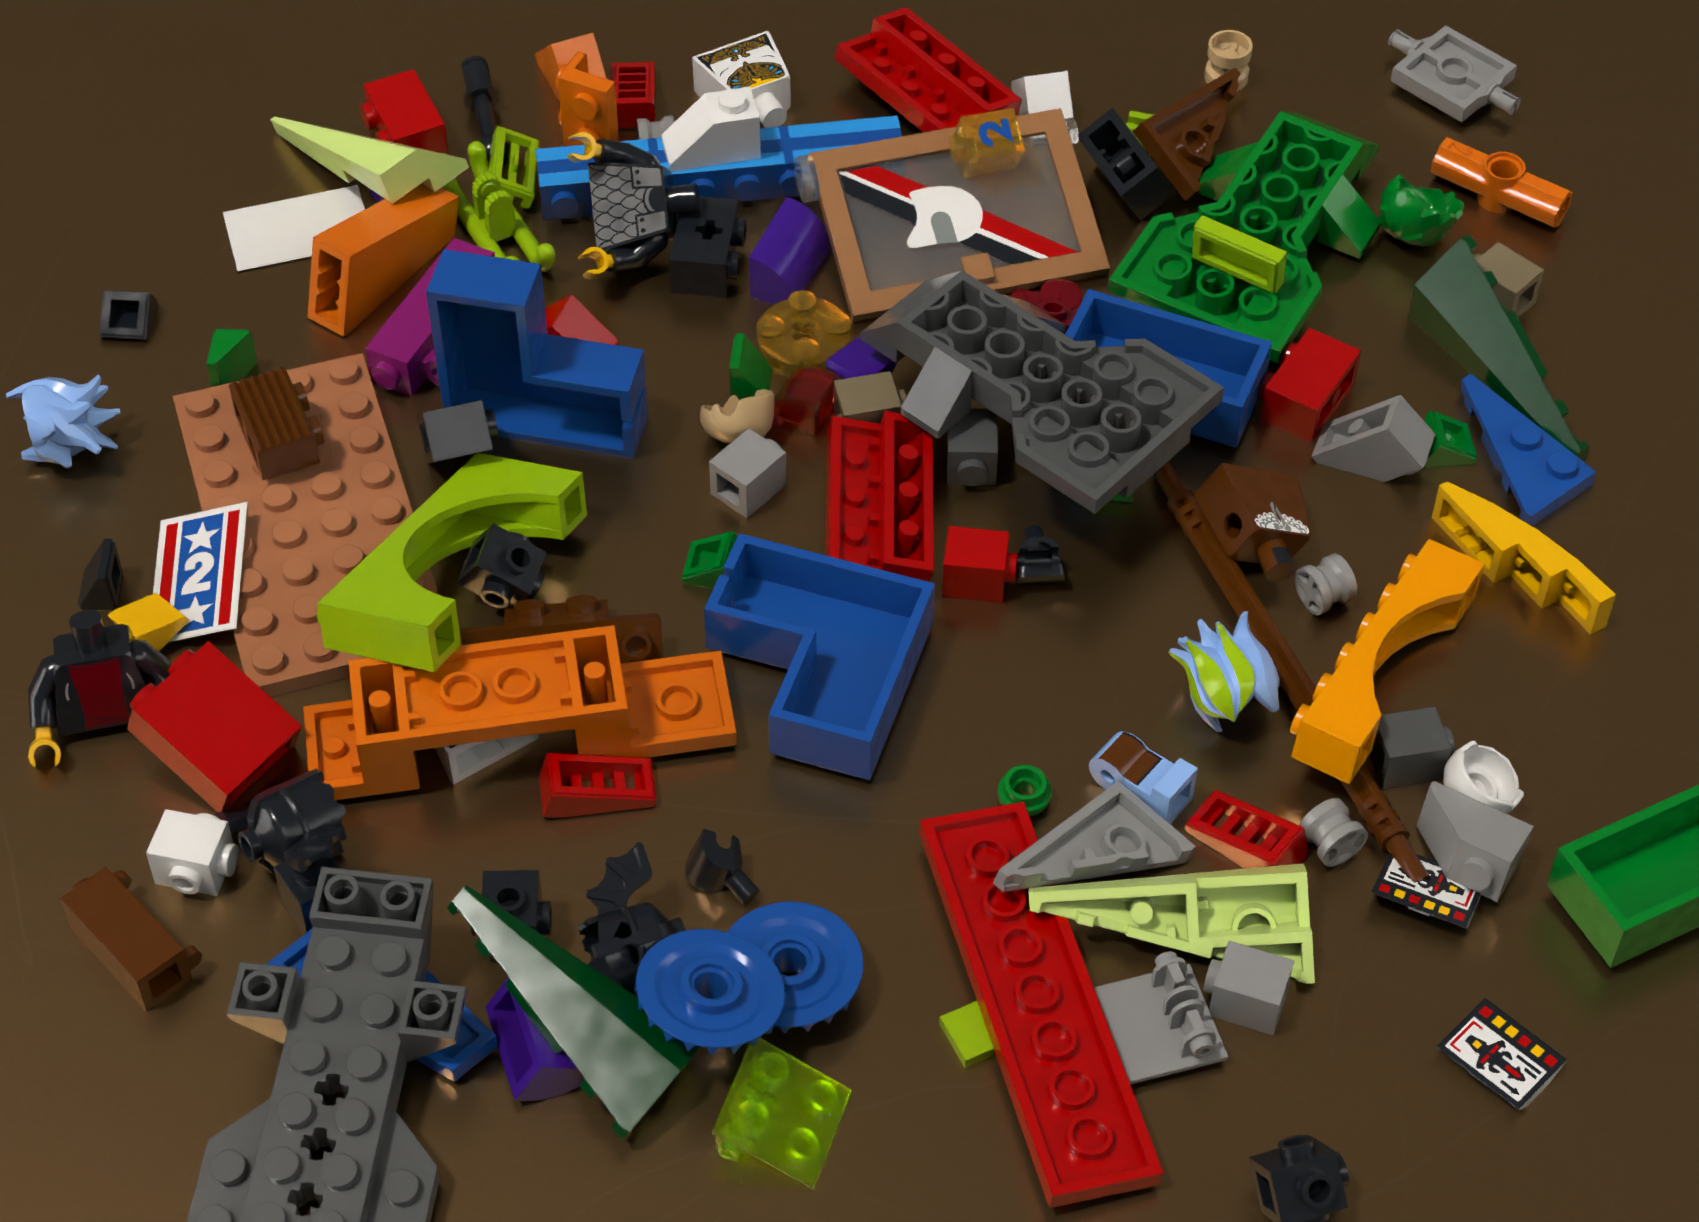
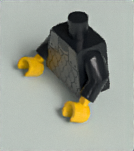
M579 132L568 137L571 140H580L585 146L583 155L575 153L567 155L571 162L579 163L592 157L595 161L588 163L596 247L586 249L580 254L578 259L592 258L597 264V269L586 271L583 274L585 279L593 280L606 269L611 273L644 267L666 249L668 239L674 238L677 226L676 214L700 211L701 200L697 184L673 186L671 171L661 166L656 156L630 143L604 139L595 141L594 137L586 132Z

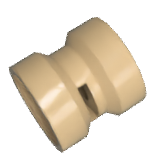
M1222 30L1210 37L1207 51L1209 60L1206 63L1204 76L1207 84L1236 67L1241 74L1238 78L1239 86L1237 91L1247 85L1250 69L1248 62L1251 59L1253 44L1246 34L1235 30Z

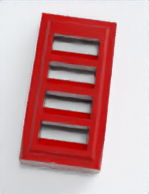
M655 62L611 63L610 80L615 81L618 129H637V119L647 118L650 122H656Z
M560 753L546 754L539 777L542 812L545 818H565L654 807L657 799L651 758ZM633 776L635 789H626L625 777ZM604 779H611L612 788H605ZM589 781L590 787H582V782Z
M1216 789L1185 823L1187 833L1243 869L1302 864L1308 856L1309 850L1304 827ZM1224 813L1229 816L1220 828L1214 826ZM1244 825L1246 828L1238 837L1235 836V833ZM1260 837H1263L1262 843L1259 846L1255 845Z

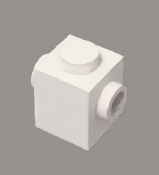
M165 809L146 855L155 884L172 887L184 894H196L199 892L217 896L225 876L231 877L235 872L239 858L238 845L233 843L228 821L220 820L216 816L207 813L194 815Z

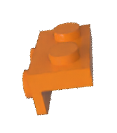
M578 51L567 65H563L560 68L555 81V88L559 91L560 111L558 121L562 125L564 146L584 145L580 140L568 139L571 135L579 132L589 133L594 137L595 141L598 139L619 141L615 81L589 74L587 54Z

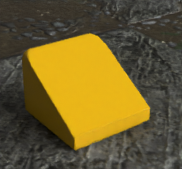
M157 593L117 608L107 615L115 625L125 624L129 626L136 640H145L157 651H160L189 622L185 615Z

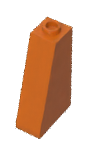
M421 183L393 204L384 199L314 236L307 318L343 337L351 333L455 237L459 196L443 188L434 192Z

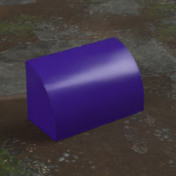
M785 198L749 257L750 298L789 310H794L830 250L828 232L822 221L812 210L792 198Z
M508 977L485 1008L493 1033L497 1038V1046L514 1100H543L565 1094L580 1087L584 1078L564 1051L558 1054L553 1051L505 985L509 979Z

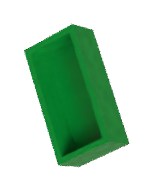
M1699 785L1563 845L1557 850L1546 885L1610 968L1699 927Z

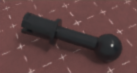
M472 56L465 59L461 64L466 87L463 99L465 106L476 113L481 137L479 142L485 146L489 163L493 133L497 127L493 107L498 104L500 97L498 90L492 85L488 63L485 58ZM506 140L504 147L503 166L507 164V154L509 144Z

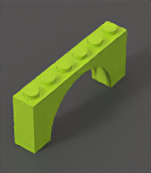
M476 453L317 603V620L321 626L324 648L435 672L461 645L456 601L423 588L416 583L425 571L440 560L471 547L473 541L493 523L509 532H516L525 537L564 540L587 516L583 472Z

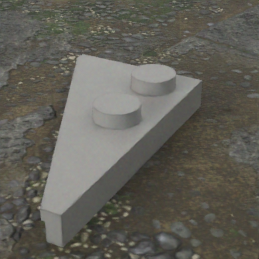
M1117 781L1000 868L993 884L1002 892L1184 864L1190 860L1196 846L1125 785Z

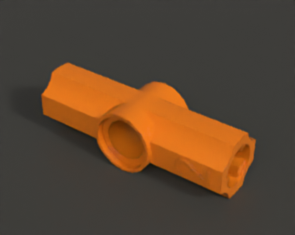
M1448 137L1440 144L1431 164L1430 172L1434 175L1477 193L1478 203L1487 211L1506 213L1516 210L1554 228H1557L1563 220L1573 197V192L1526 172L1524 161L1513 153L1496 152L1487 155Z

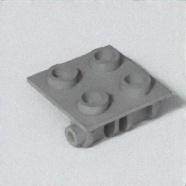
M1172 951L1164 952L1156 957V967L1153 973L1094 987L1130 1084L1225 1061L1229 1058L1191 965L1186 964L1183 958L1177 957L1176 953Z

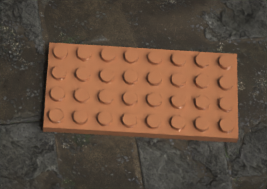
M363 353L287 370L292 384L298 382L303 384L310 410L305 411L307 418L314 415L317 416L325 444L317 446L320 463L266 480L261 478L236 419L229 390L230 383L172 396L201 510L206 511L248 502L237 628L233 629L243 672L270 697L350 678L348 660L367 658L324 648L321 626L317 620V603L413 513ZM429 568L416 583L438 594L431 568Z

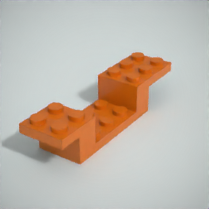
M614 625L460 645L435 672L372 658L348 660L352 700L303 706L308 772L313 769L322 771L323 782L330 784L335 791L333 795L334 800L420 789L416 750L570 729H574L577 754L648 758L737 745V732L721 650L621 664Z

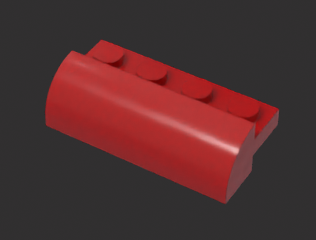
M907 7L873 18L871 33L837 44L835 60L923 133L1014 117L1019 113L1022 102L1019 96ZM999 142L993 143V146L980 145L969 148L976 154L981 155L992 149Z
M885 411L881 423L832 415L828 426L826 556L927 582L930 581L934 572L933 435L901 415V413Z

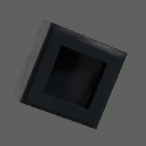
M103 290L99 337L148 341L157 309V299L151 293Z
M112 539L103 540L84 571L78 600L79 610L107 611L115 610V607H117L123 570L115 542Z

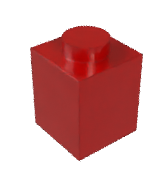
M949 526L943 564L942 597L1003 603L1005 583H1015L1018 553L1008 552L1009 532Z

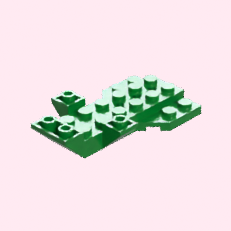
M1280 111L1260 141L1216 155L1198 181L1201 183V186L1196 193L1217 202L1199 206L1198 213L1174 218L1172 212L1152 217L1109 278L1108 292L1132 302L1271 341L1272 347L1269 360L1279 363L1286 348L1293 342L1321 299L1322 283L1317 272H1313L1307 259V247L1319 231V243L1360 259L1380 229L1379 219L1350 184L1353 179L1359 181L1377 154L1379 145L1305 115ZM1202 215L1287 252L1284 283L1276 294L1192 257L1194 225Z

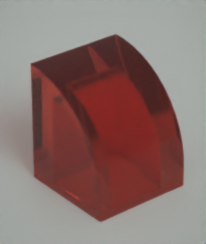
M804 368L792 373L774 397L775 411L773 424L815 440L834 413V380H837V375L816 368Z

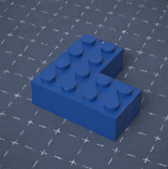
M443 249L426 290L443 408L482 400L484 410L493 409L499 437L634 459L648 418L647 392L644 386L646 380L644 349L548 335L541 264Z
M1088 289L1065 334L1074 341L1095 340L1096 347L1124 346L1125 339L1145 338L1223 386L1222 402L1193 426L1190 434L1235 448L1238 446L1259 399L1258 392L1268 372L1272 342L1091 289Z
M739 533L724 565V575L719 576L704 608L706 648L716 651L721 650L724 653L788 669L768 715L769 753L870 780L934 623L935 583Z

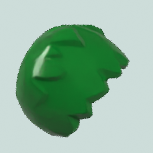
M1399 174L1390 180L1386 189L1381 194V203L1379 204L1380 215L1378 219L1380 226L1392 237L1410 245L1430 246L1445 238V235L1449 233L1452 226L1463 215L1464 202L1457 199L1456 193L1453 191L1443 193L1442 189L1415 188Z

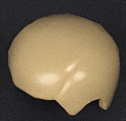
M766 389L757 390L754 397H746L740 401L736 395H732L723 407H720L719 404L702 405L700 422L704 430L711 437L725 444L733 442L748 428L764 437L772 427L774 420V391Z

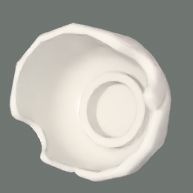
M1472 740L1456 750L1445 765L1444 786L1506 814H1509L1524 797V792L1519 789L1518 776L1511 762L1493 747L1478 745L1476 741Z

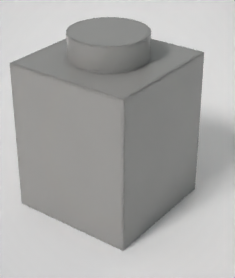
M748 428L709 461L710 494L745 518H749L787 485L786 452L775 441L765 439Z
M1229 941L1222 961L1211 960L1203 986L1204 992L1212 994L1209 1008L1212 1017L1274 1035L1288 992L1294 960Z

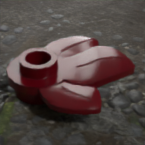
M1051 279L1041 286L1040 291L1019 288L1012 292L1011 297L1030 302L1065 324L1066 328L1063 334H1066L1082 302V290L1078 284L1068 279Z

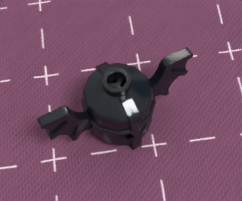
M313 769L258 793L251 801L245 802L244 806L226 813L216 812L214 814L220 820L228 821L230 832L243 830L238 833V840L245 857L250 862L259 860V863L274 875V867L286 861L287 866L302 873L307 871V867L318 859L331 858L344 852L342 843L339 841L347 839L345 828L342 826V817L346 810L343 804L337 803L334 800V789L330 784L323 782V773L318 769Z
M641 842L636 843L627 854L606 859V873L603 880L598 886L588 890L586 893V899L594 904L598 915L587 918L585 922L578 925L580 935H585V938L582 940L583 948L591 956L590 962L587 965L636 997L638 995L634 991L637 970L645 954L660 940L672 934L686 931L680 917L668 920L652 903L643 902L627 906L631 895L650 881L652 877V869Z

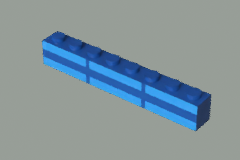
M898 116L760 128L761 158L671 172L673 186L697 184L700 196L738 199L739 202L819 194V188L809 153L902 137ZM662 137L618 141L630 143L656 156L660 165L669 169ZM584 145L536 149L543 220L593 216L588 163L595 161L592 157L586 161L574 163L567 157L571 153L583 155L585 151ZM906 159L837 171L843 192L844 188L840 172L879 166L905 177Z

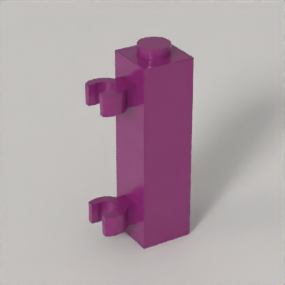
M453 238L445 248L446 250L495 257V252ZM441 254L365 347L371 381L385 389H393L413 396L427 377L435 385L439 386L426 290Z

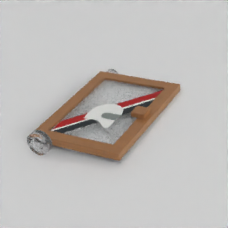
M1061 108L1008 117L1013 142L994 130L988 129L987 136L992 139L993 146H987L981 141L979 128L985 122L817 151L809 153V155L795 157V176L802 202L807 203L819 200L852 322L881 317L924 281L963 270L1000 294L1012 293L1019 288L1025 290L1038 288L1051 279L1076 281L1108 275L1110 265L1073 145H1077L1079 141L1078 127L1073 117L1064 119ZM1001 119L986 121L994 122L1002 127Z

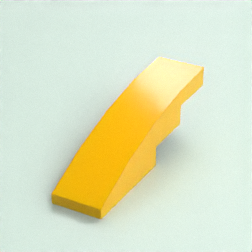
M1446 481L1439 485L1432 519L1467 556L1485 563L1483 573L1493 583L1511 576L1541 609L1558 601L1590 635L1607 626L1616 594L1577 558L1539 530L1496 504Z

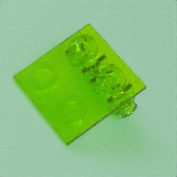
M760 1038L755 1047L748 1046L712 1130V1133L716 1135L715 1140L718 1144L717 1153L721 1157L732 1161L737 1160L740 1154L749 1153L809 1188H813L852 1090Z

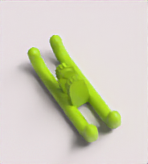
M473 141L469 144L467 152L475 177V181L472 182L474 207L463 193L456 177L441 187L459 196L457 214L459 220L478 247L495 252V257L519 260L515 256L506 257L497 241L513 236L529 262L541 264V272H549L556 262L554 247L549 243L540 245L512 204L513 201L509 193L505 190L502 191L500 180L496 174L488 172L489 163L484 144L479 141Z

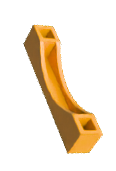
M1428 539L1417 556L1411 553L1407 556L1398 575L1399 582L1396 585L1391 582L1387 584L1379 599L1377 613L1368 612L1363 618L1356 635L1357 641L1355 644L1346 642L1335 663L1334 670L1336 671L1333 675L1327 672L1323 674L1313 694L1312 700L1314 702L1311 706L1302 704L1297 711L1290 728V733L1296 735L1292 758L1347 784L1351 783L1372 751L1382 716L1374 692L1373 676L1375 672L1392 654L1407 644L1434 633L1455 629L1475 599L1485 563L1431 539Z

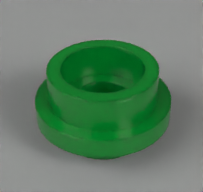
M1018 765L1011 768L1002 777L998 785L1000 804L1007 805L1024 802L1029 816L1041 813L1047 808L1051 800L1052 789L1050 782L1040 769L1031 765ZM1027 792L1031 795H1021L1018 793Z

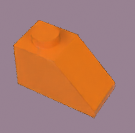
M594 33L550 44L535 53L537 63L558 101L559 91L555 88L556 76L563 65H567L578 51L587 54L589 74L607 79Z

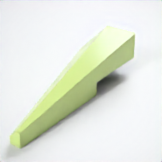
M273 117L270 119L276 133L347 183L357 179L392 204L421 183L436 192L469 168L466 159L286 118Z
M1304 863L1029 888L1030 911L1040 913L1042 911L1075 920L1078 924L1090 927L1094 925L1125 933L1126 936L1207 958L1216 957L1223 959L1228 942L1232 941L1294 960L1291 977L1295 978L1298 982L1306 984L1315 983L1308 879Z

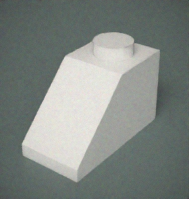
M750 86L705 93L662 134V144L671 172L761 158L760 116Z

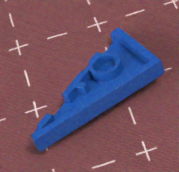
M1471 373L1462 379L1461 392L1465 396L1464 404L1470 416L1476 415L1483 429L1481 440L1494 467L1502 474V484L1507 494L1513 493L1520 507L1519 519L1534 526L1593 484L1596 474L1593 468Z

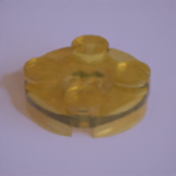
M803 290L795 291L789 296L788 300H783L770 307L758 320L756 333L759 352L767 360L771 369L783 376L799 378V372L814 371V377L827 375L832 372L825 366L828 358L851 341V319L836 305L822 299H816L813 293ZM800 334H809L813 336V339H808L804 337L799 340H796L795 338L797 335Z

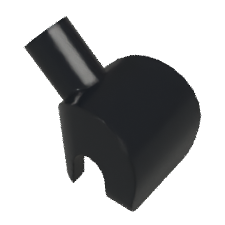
M1028 526L1023 533L1025 542L1018 551L1015 583L1064 582L1065 574L1059 558V545L1053 539L1044 536L1043 529L1040 526Z
M703 829L692 847L686 862L685 872L691 884L702 891L711 893L722 891L728 887L743 905L750 902L760 891L741 870L743 858L739 839L733 835L730 848L724 849L718 845L715 832Z

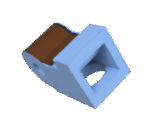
M1120 731L1115 733L1088 764L1092 777L1102 788L1106 790L1117 781H1120L1169 824L1179 816L1194 797L1197 767L1182 758L1172 763L1148 749L1142 740L1128 732Z

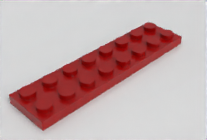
M1024 802L920 820L918 833L1049 1208L1160 1185L1164 1172L1068 918L1042 911L1040 913L1030 911L1029 888L1002 892L993 884L1000 868L1038 841Z

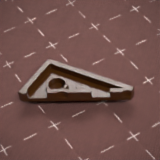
M1236 67L1144 120L1132 131L1184 201L1190 199L1200 189L1201 183L1198 181L1202 170L1210 163L1213 155L1212 147L1218 141L1227 115L1224 114L1228 102L1235 97L1239 86L1238 78L1241 74Z

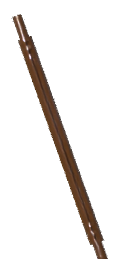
M1168 461L1153 475L1169 499L1167 503L1169 510L1175 516L1187 539L1192 542L1238 618H1240L1244 611H1248L1249 628L1254 637L1264 646L1272 658L1280 678V685L1296 711L1299 710L1302 704L1311 706L1314 702L1312 699L1316 687L1236 561L1232 560L1224 552L1199 506L1194 492L1184 487ZM1363 763L1350 784L1341 781L1356 805L1359 815L1367 823V828L1371 834L1376 837V842L1381 850L1391 853L1414 883L1431 879L1408 842L1410 833L1405 825L1401 824L1400 817L1391 808L1388 798L1381 792Z

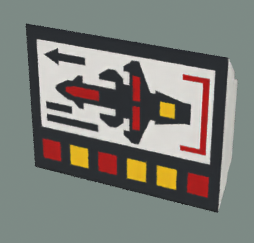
M1389 853L1371 891L1373 894L1408 906V909L1426 916L1432 915L1467 929L1478 905L1481 893L1447 879L1437 861L1418 854V858L1431 879L1414 883L1392 854Z
M1486 998L1436 1046L1518 1110L1526 1108L1548 1086L1567 1061L1566 1058Z

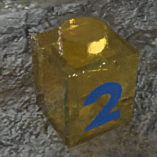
M1014 108L960 117L955 133L949 139L952 159L954 163L960 162L964 178L1017 169L1025 151Z

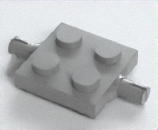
M1446 25L1433 36L1422 40H1416L1400 29H1396V32L1394 31L1391 34L1388 45L1407 55L1392 69L1390 81L1460 122H1463L1481 106L1490 103L1504 110L1509 115H1513V112L1515 113L1518 110L1521 98L1503 89L1515 78L1517 65Z

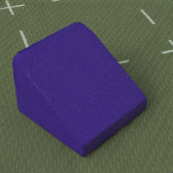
M859 336L828 358L825 366L845 379L891 371L892 374L897 363L860 340Z

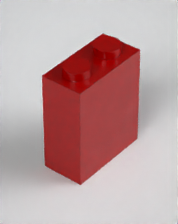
M207 641L195 653L190 649L184 651L169 667L168 673L170 675L157 687L153 683H149L136 694L129 705L132 711L127 730L217 812L224 813L295 746L302 725L211 642Z

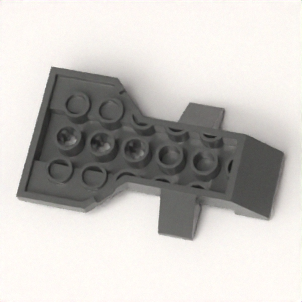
M963 270L924 281L860 333V340L895 363L907 356L923 366L901 406V415L936 438H940L971 412L972 398L1012 424L1016 463L1094 514L1117 494L1124 498L1129 497L1190 441L1191 428L1222 402L1223 386L1145 338L1125 339L1124 346L1096 347L1095 340L1074 341L1063 334L1066 325L1030 302L996 292Z
M321 867L309 915L313 928L301 977L298 974L297 968L240 962L227 1010L228 1018L284 1045L271 1097L208 1139L187 1222H431L440 1173L435 1162L396 1112L407 1062L456 1044L467 995L466 986L425 982L431 951L434 891L432 878ZM335 1093H344L345 1098L337 1097L336 1105H326L325 1099ZM323 1146H331L332 1153L324 1151L322 1160L313 1159L311 1154L315 1150H319ZM318 1201L319 1209L311 1207L310 1215H300L298 1209L303 1204L306 1205V1202Z

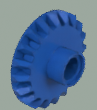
M803 902L768 904L747 913L728 930V933L738 935L758 946L772 959L778 968L784 984L785 999L781 1016L777 1019L774 1026L780 1027L784 1033L791 1027L801 1026L809 1031L813 1024L823 1020L830 1024L835 1013L841 1009L847 1011L851 998L859 992L863 975V954L860 943L851 928L841 918L822 907ZM784 972L799 973L793 976L782 975Z
M714 929L681 931L653 945L640 962L634 991L638 995V1010L645 1012L648 1016L649 1028L659 1027L662 1029L666 1042L676 1038L684 1042L687 1051L694 1046L706 1047L710 1055L718 1048H727L735 1054L743 1044L755 1047L763 1034H771L777 1019L781 1016L785 999L781 974L772 959L763 950L738 935Z

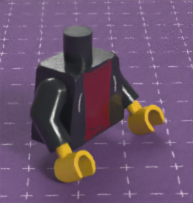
M83 610L74 614L69 620L72 633L58 635L53 639L54 655L47 656L41 660L28 688L30 729L36 732V739L32 741L28 751L29 761L32 766L36 768L34 752L41 745H49L55 750V767L60 762V745L52 738V729L57 728L59 736L128 724L132 711L129 705L132 699L149 683H153L157 687L170 675L168 673V669L171 666L170 661L145 640H136L131 628L125 624L104 627L100 613L95 610Z

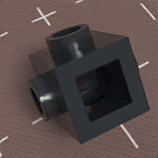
M493 523L473 541L457 583L480 595L481 599L488 605L504 609L506 607H514L515 603L525 598L533 599L539 591L545 577V573L541 572L540 568L546 551L534 546L524 535L509 532Z
M539 870L483 871L482 896L540 934L551 935V901H543ZM471 927L472 936H478ZM491 955L485 958H494V956Z
M1309 1135L1291 1136L1281 1140L1278 1143L1277 1149L1249 1157L1261 1213L1273 1222H1325L1330 1218L1329 1213L1348 1208L1344 1187L1349 1185V1174L1344 1159L1339 1152L1334 1151L1316 1138Z

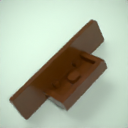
M590 595L573 596L568 598L566 603L545 604L544 601L538 599L522 600L515 603L514 607L505 608L504 625L459 629L461 645L614 625L621 664L663 658L659 614L608 617L607 599L596 600L594 596Z

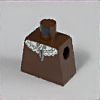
M1221 463L1194 495L1224 552L1232 560L1260 563L1265 577L1269 581H1280L1289 577L1295 570L1292 557L1310 540L1311 529L1297 475Z

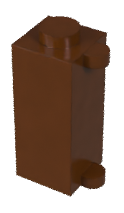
M105 867L90 878L82 879L76 883L68 893L60 897L70 929L147 1012L193 980L190 970L200 963L202 954L192 945L183 949L128 890L132 880L125 871L119 870L112 873Z

